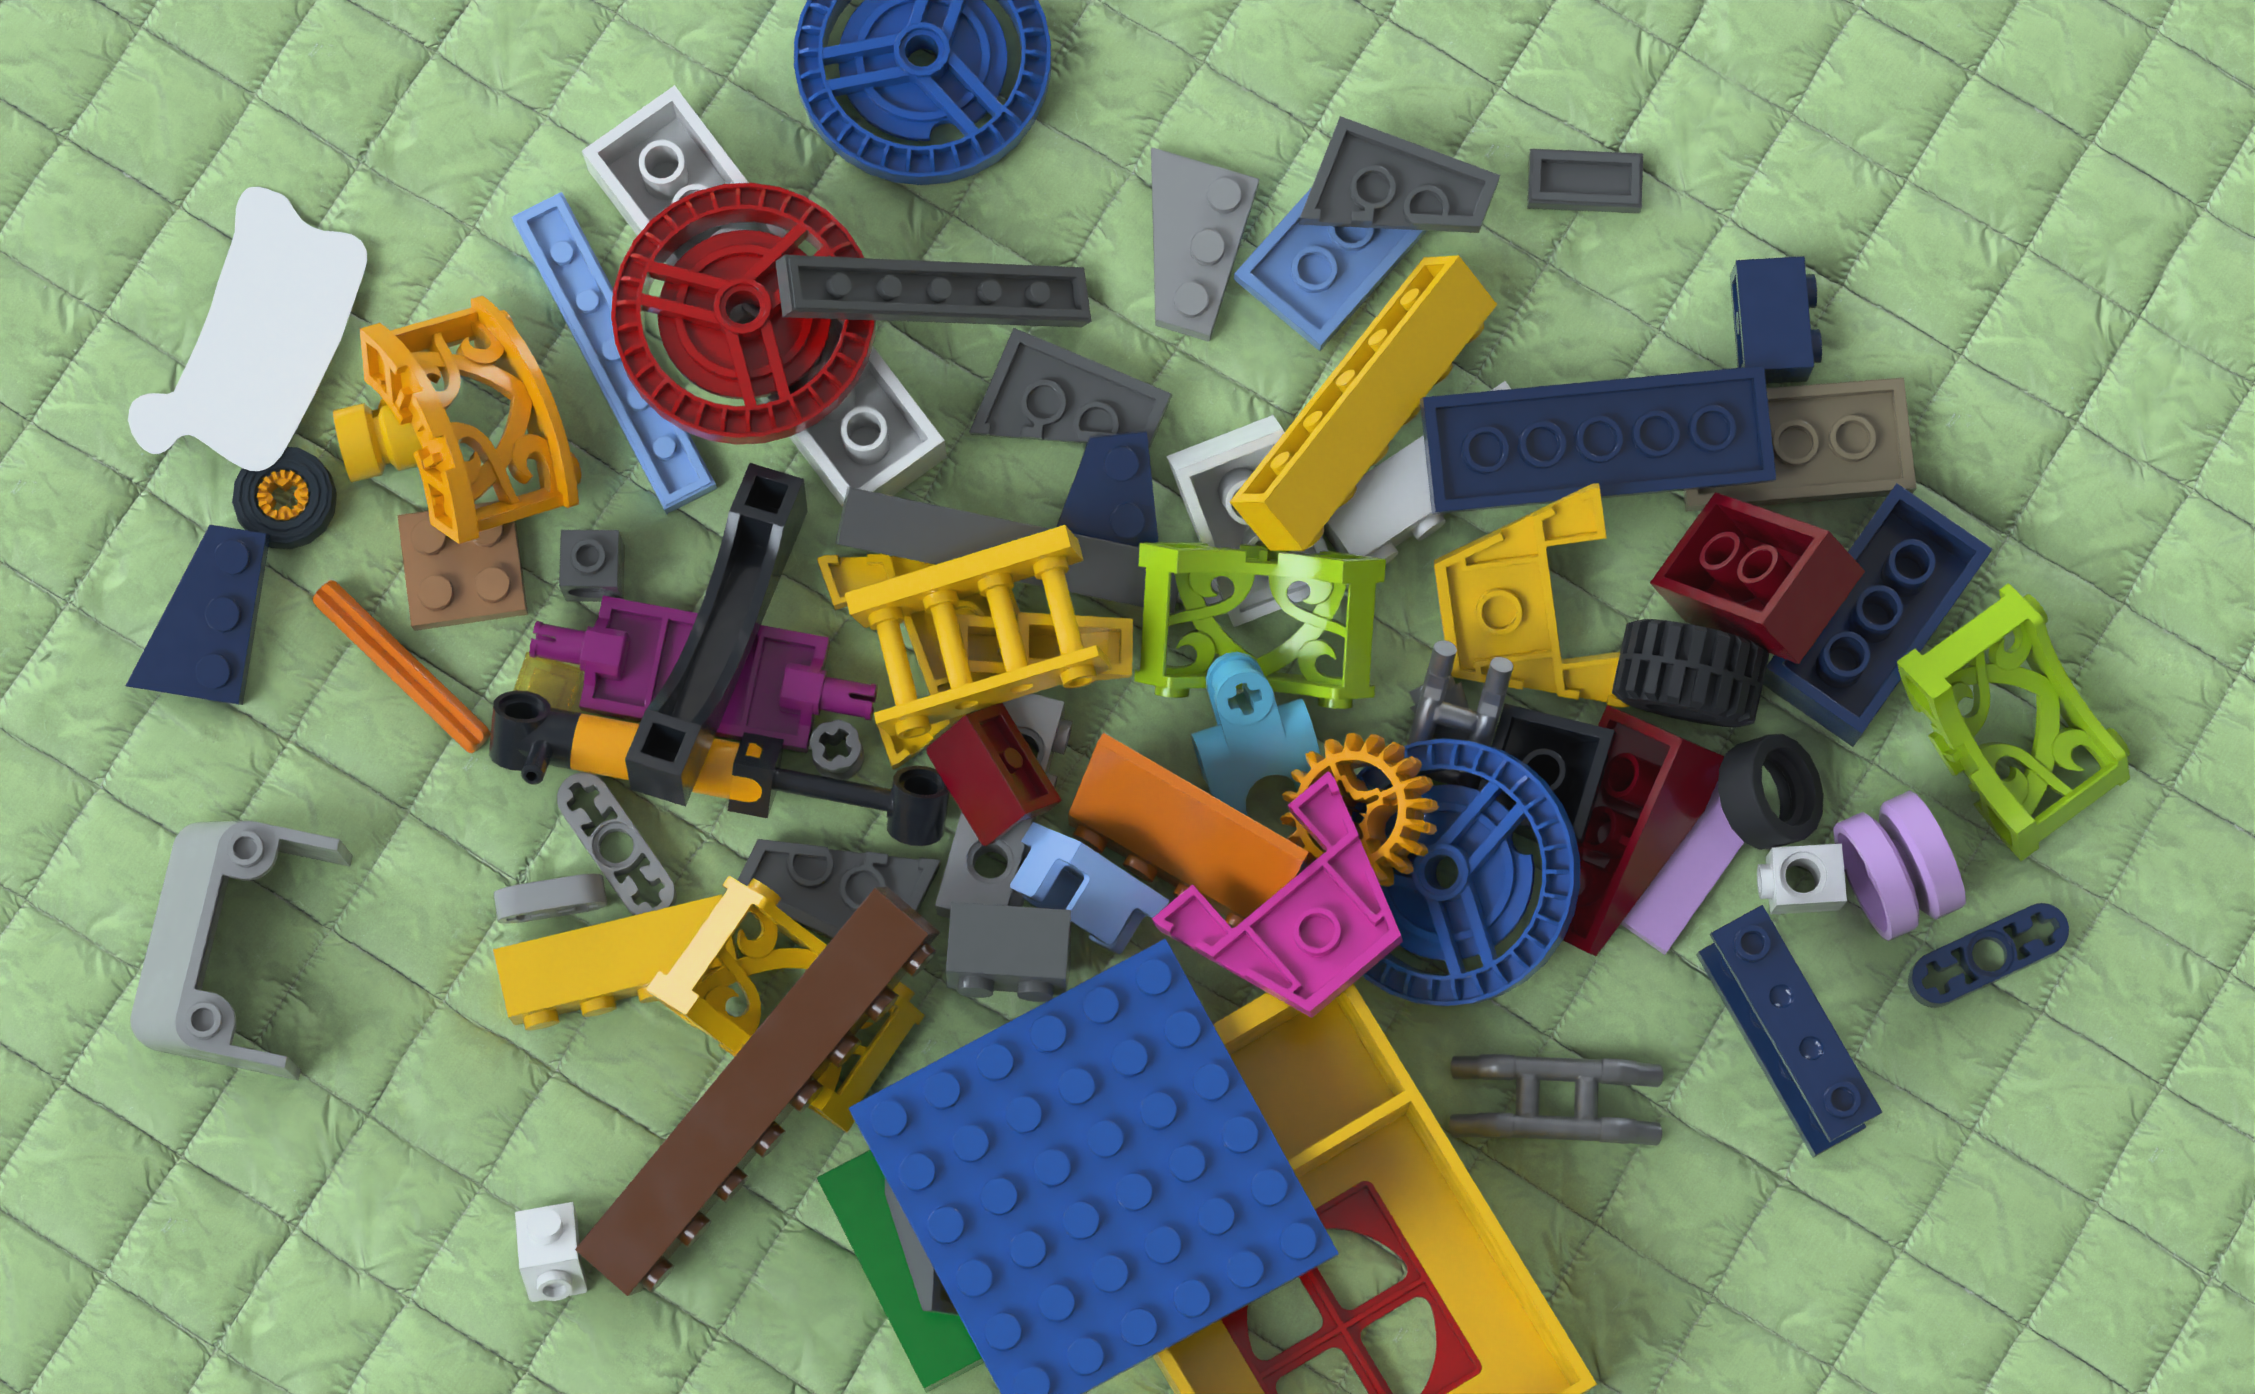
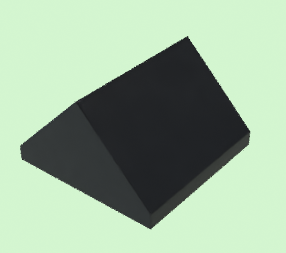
M1504 703L1491 747L1503 750L1524 762L1547 782L1564 806L1574 829L1577 843H1583L1615 740V730ZM1481 777L1478 790L1481 791L1489 781ZM1504 790L1496 798L1509 811L1517 803ZM1526 816L1513 833L1538 843L1531 823Z

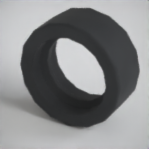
M1770 734L1739 743L1725 754L1719 768L1718 777L1720 802L1731 829L1744 843L1759 850L1771 849L1772 847H1780L1805 840L1816 831L1823 814L1824 793L1819 772L1810 754L1798 741L1784 734ZM1762 766L1771 774L1778 790L1780 800L1779 818L1772 811L1764 794Z

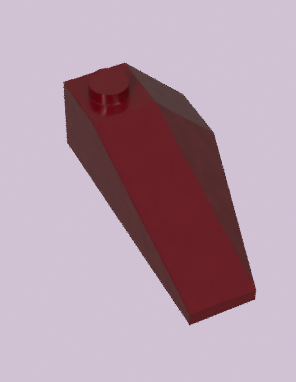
M1609 705L1606 706L1598 726L1615 730L1616 736L1583 843H1577L1580 855V889L1575 914L1563 941L1594 956L1598 955L1704 813L1718 782L1719 768L1724 759V756Z

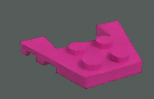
M1329 771L1288 804L1290 813L1326 852L1235 928H1231L1193 884L1152 918L1154 925L1160 932L1311 1018L1403 942L1401 933L1368 860L1353 820L1340 794L1336 780Z

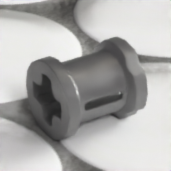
M842 720L822 723L813 731L810 747L812 749L813 763L817 771L822 776L841 780L854 777L861 769L864 761V749L859 740L858 731L850 723ZM841 740H845L849 756L845 758L844 756L837 755L832 761H829L825 745L829 743L832 746H837Z

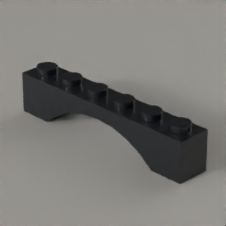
M749 463L730 508L714 570L693 628L670 676L656 698L646 708L626 755L625 762L631 790L686 807L808 510L803 478Z

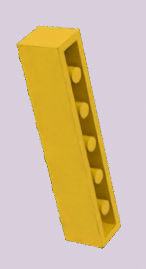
M1459 255L1424 257L1230 500L1232 506L1270 551H1305L1322 537L1324 525L1339 507L1346 504L1354 496L1357 490V483L1368 469L1387 454L1389 450L1388 444L1400 428L1419 413L1421 409L1420 399L1426 397L1435 384L1441 382L1449 375L1453 368L1452 362L1466 344L1475 340L1483 331L1484 321L1497 306V303Z

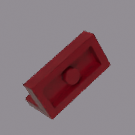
M1003 703L966 714L926 749L928 757L983 846L995 843L1018 823L1044 814L1062 801Z

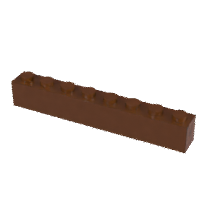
M887 886L875 887L575 1250L626 1296L641 1292L644 1288L649 1292H653L673 1270L674 1265L668 1259L683 1243L689 1248L707 1230L712 1221L705 1215L720 1198L727 1203L745 1184L749 1176L742 1170L757 1153L764 1158L781 1141L786 1131L780 1125L795 1108L798 1112H803L820 1094L824 1086L817 1080L831 1063L839 1068L855 1052L861 1043V1040L855 1035L866 1021L871 1018L875 1023L878 1022L894 1005L899 995L893 989L905 974L909 973L912 977H915L930 962L936 953V949L930 944L940 932Z

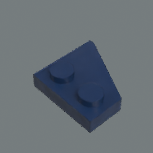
M1147 430L1089 436L1056 527L1066 525L1074 534L1140 547V543L1159 542Z

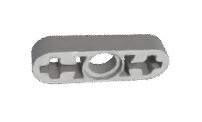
M587 772L575 773L566 778L560 785L557 793L558 807L628 911L634 916L675 906L677 893L670 876L603 780ZM580 787L587 793L594 790L600 793L593 801L604 820L611 811H614L618 816L615 819L607 820L598 825L591 836H587L584 833L585 829L595 827L585 810L579 808L572 811L569 808L576 802L573 792ZM623 832L632 838L633 851L625 861L612 863L602 857L600 851L601 843L608 834ZM643 858H647L650 862V865L639 868L647 882L651 886H656L659 883L665 886L658 893L661 903L654 908L647 902L639 905L634 902L640 896V891L630 875L627 876L623 883H619L616 879L617 876L630 873L636 869Z

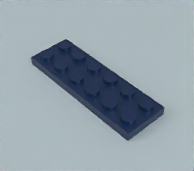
M1764 366L1431 396L1420 399L1432 515L1548 504L1596 483L1600 485L1601 498L1768 483L1777 480Z

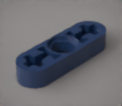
M2046 903L2031 905L1922 956L1910 970L1908 976L1909 990L1912 996L1924 1006L1931 1008L1946 1006L2053 956L2064 946L2068 939V921L2065 915L2053 905ZM2032 917H2036L2041 924L2051 922L2055 931L2048 936L2050 945L2045 946L2040 939H2034L2023 944L2019 951L2026 958L2019 960L2013 939L2026 933L2033 926ZM2010 927L2013 939L2003 929ZM1992 940L2001 946L2004 952V963L2000 969L1985 971L1975 964L1972 951L1977 942ZM1958 951L1964 972L1974 982L1966 984L1963 972L1952 977L1944 985L1945 994L1940 995L1936 987L1926 989L1922 984V980L1929 974L1927 966L1932 965L1937 972H1943L1958 963L1957 959L1951 955V953Z

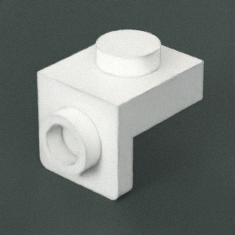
M569 1202L516 1211L519 1269L529 1300L532 1302L543 1300L557 1301L568 1296L586 1293L587 1280L581 1264V1255L575 1250L580 1242L578 1219L574 1203Z

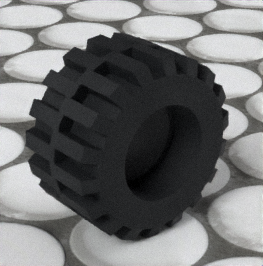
M1642 619L1626 624L1612 694L1627 705L1670 718L1720 727L1736 728L1755 723L1769 653L1751 640L1702 626L1658 619Z

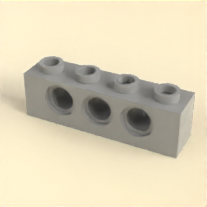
M1033 693L1003 702L1025 741L1037 750V760L1054 788H1056L1058 776L1048 774L1054 752L1065 754L1073 721L1064 719L1065 702ZM961 811L935 904L937 915L950 918L951 902L1023 907V896L1011 889L1010 883L1031 850L1021 840L1032 822H1035L1036 817L1018 823L995 843L983 846ZM995 852L1002 855L1008 864L1002 875L988 879L980 876L975 871L974 866L977 859L985 853Z

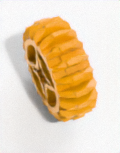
M1349 733L1346 735L1344 747L1335 739L1325 740L1324 750L1326 758L1314 751L1305 753L1311 770L1308 773L1298 769L1291 772V777L1294 781L1301 784L1297 793L1285 791L1282 794L1283 799L1291 803L1329 771L1336 780L1351 818L1353 811L1359 812L1354 808L1358 802L1368 804L1366 805V814L1359 813L1364 817L1361 823H1353L1379 884L1386 887L1394 885L1393 867L1403 874L1408 875L1413 872L1412 863L1407 857L1411 852L1419 856L1428 854L1427 847L1418 842L1421 832L1431 835L1437 831L1434 824L1424 821V813L1436 811L1439 808L1438 803L1435 800L1422 798L1421 796L1434 785L1432 779L1426 776L1416 777L1422 766L1421 761L1413 756L1404 759L1405 747L1403 745L1392 742L1385 747L1384 738L1379 735L1371 734L1364 743L1361 735ZM1375 766L1389 778L1393 787L1387 790L1375 788L1369 791L1365 782L1357 779L1353 769ZM1290 812L1280 817L1282 824L1297 828L1286 839L1309 852L1306 868L1326 852ZM1398 812L1395 827L1387 839L1385 834L1386 823L1390 816Z

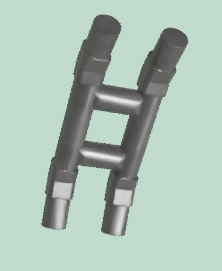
M1442 640L1436 642L1433 647L1407 745L1418 741L1432 740L1436 725L1440 724L1470 733L1468 741L1478 742L1491 747L1513 670L1512 662L1504 657H1495L1491 660L1477 711L1443 701L1457 648L1449 641ZM1458 770L1431 772L1423 775L1445 784L1465 786L1477 790L1481 781V776Z
M1505 1054L1453 1056L1451 1073L1454 1079H1516L1515 1114H1452L1449 1121V1130L1453 1138H1533L1621 1144L1633 1143L1655 1146L1661 1141L1662 1127L1658 1122L1637 1121L1635 1119L1618 1117L1598 1118V1083L1659 1087L1663 1081V1068L1659 1064L1641 1063L1624 1059L1526 1057ZM1540 1080L1575 1082L1574 1117L1539 1115Z

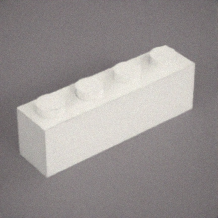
M1504 381L1491 391L1506 390L1511 388L1506 383V381ZM1421 436L1364 474L1356 485L1357 490L1354 496L1346 504L1339 507L1324 525V535L1336 552L1386 559V564H1388L1399 553L1395 548L1413 535L1418 541L1423 540L1442 527L1446 522L1443 517L1446 513L1432 515L1424 436Z

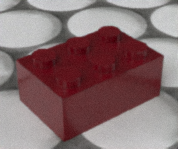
M1715 492L1650 581V584L1685 622L1743 637L1755 642L1770 654L1799 664L1841 604L1847 599L1849 593L1865 571L1830 531Z

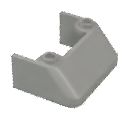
M254 821L195 822L183 828L173 843L133 1004L130 1022L135 1037L146 1047L155 1051L299 1081L301 1069L287 1056L232 1045L236 1029L234 1009L222 996L202 991V986L229 878L252 881L265 876L274 867L279 852L350 866L353 855L340 839Z

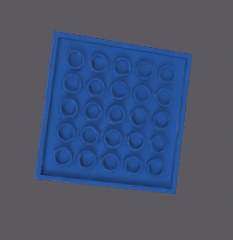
M1166 938L849 1107L854 1121L1000 1394H1085L1339 1255Z

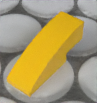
M1018 612L1016 614L1028 665L1061 656L1051 614ZM957 614L973 682L1005 673L1006 670L992 616ZM1075 615L1083 647L1087 648L1097 645L1109 658L1112 669L1098 673L1096 681L1130 678L1132 676L1133 619Z

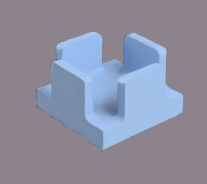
M1032 822L1021 840L1031 850L1010 883L1011 889L1021 894L1024 900L1036 908L1071 910L1072 923L1088 932L1091 941L1117 954H1121L1142 919L1146 916L1153 918L1170 901L1082 842L1035 822Z

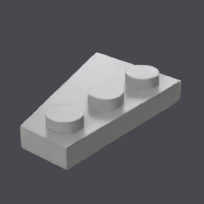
M1151 147L1155 326L1210 342L1258 190L1259 179Z

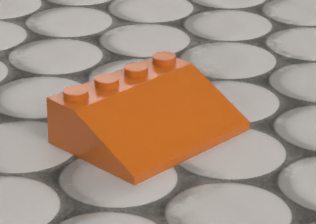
M1104 732L1096 744L1068 813V824L1076 829L1072 835L1076 840L1099 853H1102L1105 847L1115 851L1126 858L1122 865L1136 876L1148 882H1153L1157 876L1175 886L1176 888L1172 894L1176 898L1193 884L1217 912L1226 916L1225 921L1231 928H1235L1301 873L1307 865L1309 854L1307 850Z

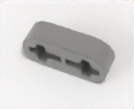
M601 874L574 875L519 884L494 891L497 921L505 924L589 912L607 905L604 879Z

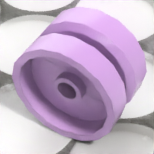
M1909 790L1883 802L1880 806L1879 822L1866 813L1861 812L1837 823L1833 827L1835 844L1842 843L1844 872L1870 923L1880 936L1887 941L1915 930L1919 924V909L1936 920L1961 909L1966 904L1964 885L1951 848L1931 811L1916 793Z

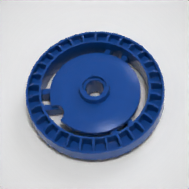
M807 0L800 14L794 39V69L800 99L810 122L825 143L845 161L862 171L895 183L913 185L950 183L973 176L1000 161L1021 142L1034 125L1045 102L1051 77V40L1046 17L1038 0H996L1010 17L1019 37L1021 47V65L1018 78L1004 105L997 98L1003 88L1007 72L1006 40L999 21L983 0H864L849 18L842 33L840 44L829 47L827 45L838 17L852 0ZM919 49L931 50L938 56L932 64L923 67L916 66L908 60L910 55ZM838 63L840 78L826 80L825 66ZM847 95L853 107L868 123L880 131L897 138L911 141H930L932 131L942 124L955 125L965 137L945 144L931 146H912L894 143L879 138L859 126L845 113L834 97ZM988 112L993 118L978 129L975 123Z
M1454 739L1426 740L1405 745L1404 759L1413 756L1422 763L1416 777L1431 772L1458 770L1481 776L1489 782L1481 791L1458 785L1432 786L1429 791L1421 795L1422 798L1437 801L1439 806L1432 813H1424V821L1434 824L1437 831L1431 835L1421 832L1418 842L1427 847L1428 854L1419 856L1410 852L1407 857L1412 863L1413 872L1407 875L1393 867L1394 885L1389 887L1380 885L1402 936L1403 942L1400 946L1419 956L1445 960L1450 975L1432 974L1411 967L1389 953L1367 971L1363 977L1391 995L1419 1004L1437 1006L1475 1004L1504 995L1526 982L1548 962L1563 941L1575 914L1580 889V855L1574 829L1563 804L1547 782L1527 764L1503 750L1478 742ZM1366 766L1356 775L1357 779L1365 782L1369 791L1375 788L1387 790L1393 787L1389 778L1375 766ZM1503 790L1517 802L1510 811L1496 799ZM1358 802L1354 808L1359 812H1352L1353 822L1361 823L1364 817L1359 813L1366 814V805L1368 804ZM1398 812L1390 816L1386 823L1385 834L1387 839L1395 827ZM1527 816L1538 839L1542 859V885L1539 900L1530 923L1516 943L1498 958L1495 946L1506 939L1519 924L1527 910L1533 892L1535 872L1533 854L1525 855L1520 853L1515 848L1512 840L1513 831ZM1449 856L1457 864L1458 877L1455 883L1446 889L1437 881L1436 868L1443 858ZM1480 955L1483 967L1466 972L1463 959Z

